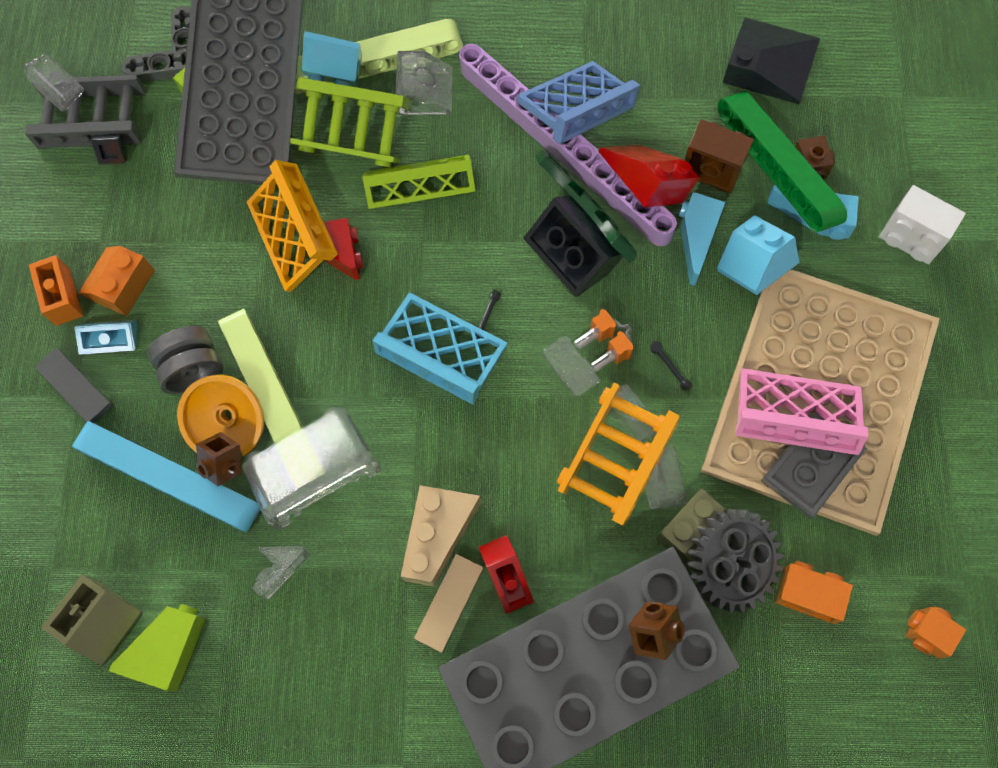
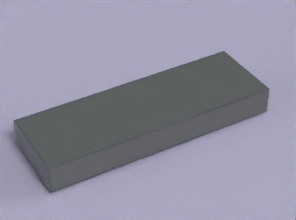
M57 347L34 366L86 422L95 423L113 407L112 403Z

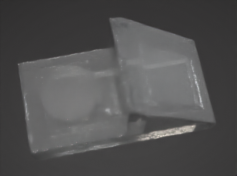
M300 545L259 547L258 549L274 565L271 568H265L258 574L255 579L257 583L252 589L259 596L268 600L311 554Z

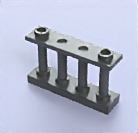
M123 74L121 76L32 79V85L44 99L41 123L26 125L25 135L36 148L93 146L91 139L94 135L121 134L124 145L141 144L142 135L133 121H130L133 95H145L146 93L137 75ZM107 96H121L120 115L117 121L104 122ZM81 97H95L94 115L91 122L78 123ZM55 98H70L67 122L52 124Z

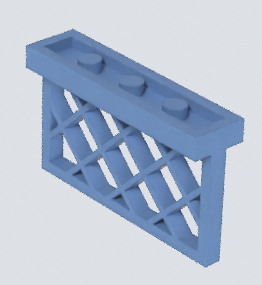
M592 61L519 94L517 102L554 130L553 139L562 144L634 108L640 84L634 80L624 83ZM590 72H593V73H594L595 75H597L598 77H596V76H589V75H586V74H588V73H590ZM569 82H577V83H581V85H574V84H567V83H569ZM586 84L599 85L600 88L589 87ZM604 86L614 87V89H604ZM549 91H562L563 94L550 93ZM567 92L582 94V97L567 95ZM586 95L597 96V97H595V98H587ZM531 99L544 100V103L533 102ZM548 101L563 103V106L548 104ZM567 104H574L578 106L568 107ZM549 113H555L560 115H557V118L555 119Z

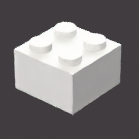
M912 185L880 233L879 238L885 240L888 245L898 247L907 252L915 260L923 261L929 265L949 242L966 213Z

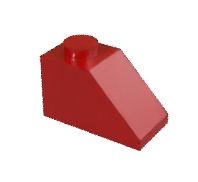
M507 535L478 547L505 613L508 614L533 603L534 599L518 557Z

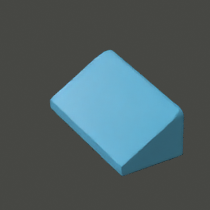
M137 320L83 323L74 327L79 354L136 350Z

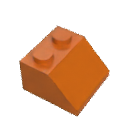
M122 246L107 247L78 294L127 316L155 269L143 255Z

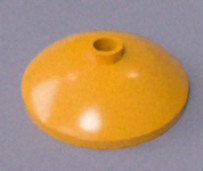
M209 375L192 383L185 390L179 401L177 410L178 426L184 440L196 453L197 443L222 432L240 444L242 457H244L256 447L262 436L264 414L260 401L252 389L234 377L228 375ZM226 410L232 413V418L226 416Z

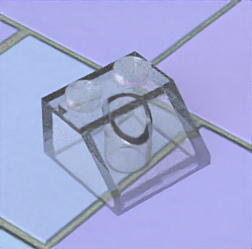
M398 51L396 94L410 98L409 109L400 108L399 115L451 114L452 66L425 51Z

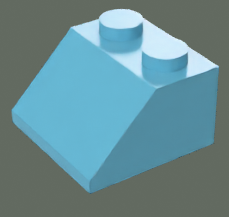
M305 31L302 57V72L304 76H308V79L323 82L327 80L335 84L357 87L362 61L360 43Z
M754 215L733 231L718 264V272L758 295L800 263L795 237Z

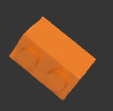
M54 255L29 264L41 314L56 326L83 317L71 270L59 257Z
M795 561L794 564L790 563L784 567L774 603L832 624L844 622L853 587L852 584L843 582L844 577L835 573L825 572L824 575L813 571L814 567L807 563Z

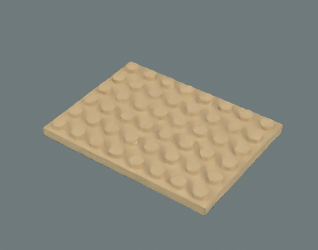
M790 269L760 293L700 472L791 505L761 482L790 444L736 436L741 369L859 386L862 389L864 427H868V439L864 444V447L867 449L821 507L817 515L875 536L879 535L940 318ZM747 380V383L755 391L764 387L758 381ZM785 385L777 387L786 396L794 392ZM810 389L807 391L816 401L824 397L817 390ZM770 392L762 395L770 405L779 401ZM843 394L837 396L847 406L853 402V396ZM801 397L792 400L801 410L809 406ZM755 401L747 404L749 409L764 410ZM830 401L822 405L832 415L840 411ZM785 406L777 409L781 414L794 415ZM814 410L807 415L811 418L816 411ZM846 415L838 419L841 423L854 425V422Z

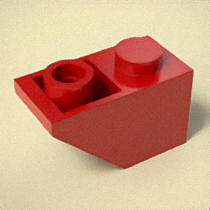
M348 218L324 222L338 253L331 261H324L354 280L360 279L359 269L363 268L361 253L355 250V244H359L356 227L351 228Z

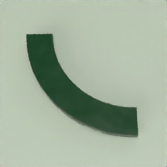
M541 150L536 155L538 164L576 200L600 228L610 245L631 263L637 257V252L629 240L618 232L619 227L586 190L567 175L568 172L545 150Z

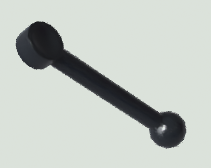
M493 290L489 295L490 302L478 327L484 330L495 302L500 299L501 293L497 290ZM475 334L476 339H480V338H481L480 336H478V335Z
M653 342L651 352L660 356L679 380L682 390H690L692 387L691 381L684 379L662 351V344L660 342Z

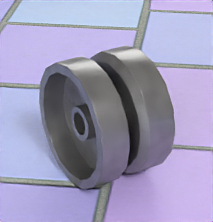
M186 326L174 329L158 337L147 348V356L151 366L156 370L159 386L167 394H183L195 381L209 375H221L223 373L224 366L219 354L214 350V342L211 335L203 327Z

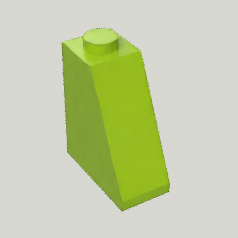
M180 604L178 609L167 606L111 664L109 671L166 691L178 692L206 619L196 616L198 611L196 608Z

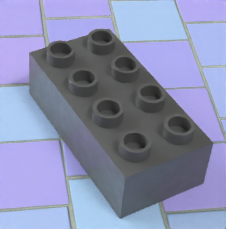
M674 547L647 559L438 667L484 768H552L740 668ZM646 602H660L666 605L678 606L680 619L685 627L683 640L677 644L667 660L635 655L628 625Z

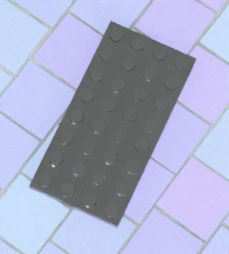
M192 0L174 170L176 177L262 185L272 174L269 166L275 160L289 162L303 0Z

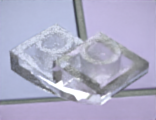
M567 335L542 350L541 353L575 397H578L601 381L586 358H582Z

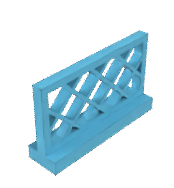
M409 292L383 332L377 333L373 339V346L376 354L474 405L479 397V391L507 348V342ZM411 303L422 308L424 315L407 318L406 311ZM442 318L446 320L448 328L432 331L429 320ZM426 321L428 332L412 336L410 325ZM407 327L409 337L397 340L390 336L395 328ZM465 330L471 333L472 341L456 343L455 332ZM450 334L453 345L437 349L434 337ZM475 334L478 335V336H480L481 338H480V339H476ZM431 339L434 350L422 353L416 349L414 342ZM490 343L498 347L494 354L482 357L478 345ZM475 347L478 358L462 362L459 350ZM455 351L458 363L448 366L441 363L439 355ZM480 364L482 374L476 381L466 376L464 368Z

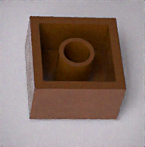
M701 119L689 143L685 161L690 163L692 170L698 175V182L732 194L754 139L747 137L741 132H734L723 128L715 122H707Z

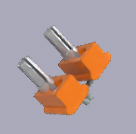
M601 309L600 314L591 320L589 332L574 341L575 346L581 349L593 340L598 339L599 342H602L608 337L613 338L608 343L606 354L591 363L594 371L600 370L613 361L619 364L625 359L630 360L634 346L629 335L630 331H632L631 327L628 324L622 325L618 321L613 320L604 309ZM616 326L620 329H626L625 334L619 331L617 336L613 338Z

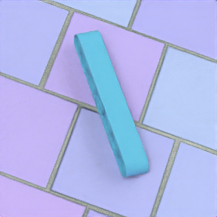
M89 421L86 422L71 446L248 533L262 508V505L222 485L216 486L207 478H202L200 474Z

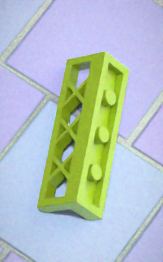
M469 154L365 171L362 176L369 209L476 191ZM467 171L468 186L457 187L450 182L455 173ZM449 174L447 178H444L441 175ZM436 176L444 183L438 191L431 192L423 184L428 177ZM423 178L420 183L415 181V179ZM410 181L417 187L411 195L404 196L396 190L401 182ZM390 183H396L393 186V188L390 185H388ZM382 185L390 191L385 199L373 201L372 186ZM446 185L451 187L450 189H444ZM420 189L425 192L417 194ZM393 194L398 196L396 198H390Z

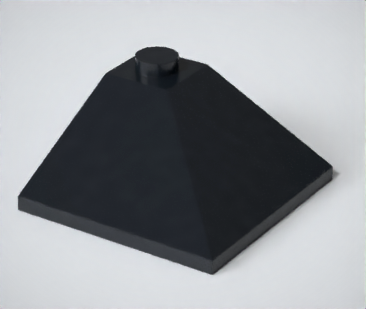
M745 17L728 62L723 83L799 104L820 38Z

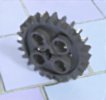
M728 509L727 513L717 512V520L713 518L706 519L709 528L698 527L702 535L701 538L691 539L697 545V548L688 550L690 555L695 556V561L687 563L688 567L695 568L696 570L690 578L699 582L696 585L698 592L704 593L702 599L712 603L713 607L732 613L734 610L743 613L745 607L754 610L756 609L755 600L762 603L766 602L764 592L774 593L770 586L771 582H780L775 576V571L783 570L782 566L777 565V560L782 559L784 554L776 553V549L782 545V542L772 540L777 531L768 529L770 522L760 520L759 514L741 509L739 511ZM731 534V542L728 545V538ZM719 563V571L716 574V566ZM743 576H744V581H743V584L741 585V579H742Z

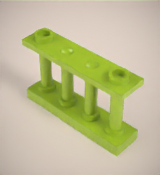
M298 78L297 88L306 91V96H308L302 140L290 138L291 144L299 145V151L314 153L315 148L356 155L376 159L375 165L391 167L392 162L400 163L401 158L390 156L396 113L400 112V108L409 109L410 98L397 94ZM322 94L332 96L331 101H334L328 145L313 142L319 99H322ZM348 99L358 100L357 105L360 106L353 149L338 147L345 103L348 104ZM374 103L384 105L383 110L386 111L379 154L364 151L370 109L374 107Z

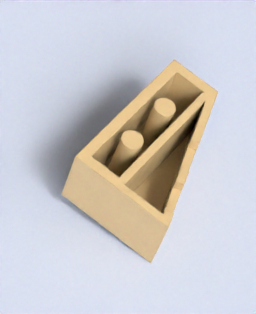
M420 485L401 577L405 582L436 586L462 536H464L474 514L482 504L480 496Z

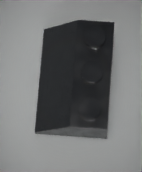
M572 196L554 197L523 238L575 297H579L607 276L623 258L610 245L600 228Z

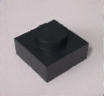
M121 134L94 135L91 139L98 164H120L127 161L128 157Z

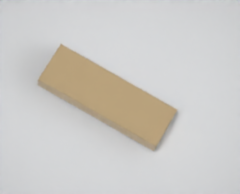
M455 555L414 637L415 640L441 653L444 652L484 567L462 556Z

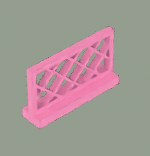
M742 368L739 382V410L736 436L859 455L868 439V427H864L862 389L859 386ZM747 380L758 381L764 387L755 391L747 383ZM785 385L794 392L786 396L777 387ZM810 389L817 390L824 397L816 401L807 391ZM770 392L779 401L770 405L762 395ZM839 394L853 396V402L847 406L837 396ZM801 397L809 406L801 410L792 400ZM755 401L764 410L749 409L747 404ZM830 401L840 411L832 415L822 405ZM785 406L794 415L781 414L777 409ZM815 410L825 420L813 419L807 414ZM846 415L854 422V425L841 423L838 419Z

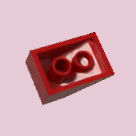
M642 145L600 147L598 151L645 208L683 203L699 179L687 161Z

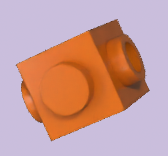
M928 607L922 610L917 609L911 615L907 622L910 628L905 636L914 641L913 646L927 655L933 654L937 658L952 656L967 629L953 621V616L940 607Z

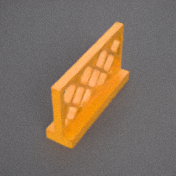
M275 160L269 166L272 174L249 198L247 204L284 290L292 292L323 260L331 261L338 253L298 165ZM276 183L279 188L278 197L274 196ZM265 197L263 213H261L258 203ZM273 199L278 200L275 216L271 215ZM285 205L289 210L288 219L284 218ZM270 219L275 220L273 235L269 231ZM283 222H287L285 238H281ZM295 227L297 228L298 233H299V240H298V242H297V241H293V240H294V234H295ZM280 241L285 242L282 258L279 254ZM293 244L298 245L295 261L291 260ZM305 251H307L310 257L306 264H304ZM290 264L295 265L291 279L288 275Z

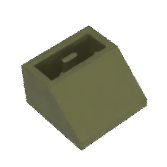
M82 574L41 628L63 645L104 666L142 616L143 612L98 579Z

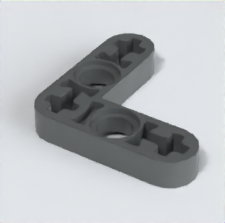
M179 7L171 14L172 51L130 56L122 63L123 73L137 75L140 82L171 79L184 69L187 44L180 45L179 42L189 35L191 9ZM184 18H185V25H186L187 28H183V26H182V24H181V23L183 22V19H184ZM160 62H166V63H167V65H166V67H165L164 69H162V70H156V69H155V66H156L158 63H160Z

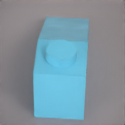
M773 185L767 203L811 229L776 185ZM835 193L846 207L847 220L843 224L820 231L818 234L829 236L835 240L848 239L857 225L859 196Z
M695 192L692 193L690 202H683L679 217L683 218L681 234L689 284L694 286L696 285L725 205L723 201Z

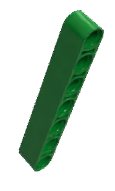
M748 92L734 94L721 98L718 101L717 109L721 120L731 131L741 132L747 137L754 139L749 154L814 232L818 233L846 222L847 210L844 203Z

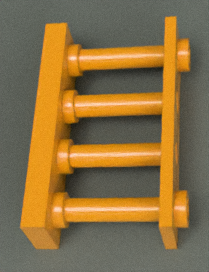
M613 383L611 389L606 387L599 400V404L602 406L569 469L564 467L557 480L560 486L557 491L567 495L570 487L611 508L610 512L614 513L612 520L625 526L681 418L680 415L670 410L666 416L660 415L658 417L619 397L618 395L622 389L618 384ZM612 407L653 427V431L657 434L652 443L646 442L644 444L605 424L604 422ZM598 434L639 454V458L643 461L638 470L632 469L630 471L590 450ZM584 460L625 481L624 485L628 486L624 497L618 496L616 498L577 477Z

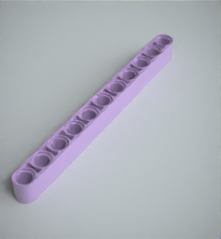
M467 44L461 48L459 53L461 73L469 82L649 241L657 246H666L672 241L677 221L671 212L664 206L645 208L598 152L599 150L581 134L566 141L568 142L567 144H559L553 139L554 130L549 126L542 127V125L547 124L530 111L523 110L526 108L517 102L518 95L529 90L478 45ZM531 99L533 102L544 103L542 100ZM549 113L555 119L557 118L558 114ZM579 158H586L587 160L581 161ZM598 175H605L607 178H600ZM618 192H625V193L628 194V195L622 196V195H619V194H617V193H618ZM644 209L647 213H640L637 210ZM657 227H665L668 231H660Z

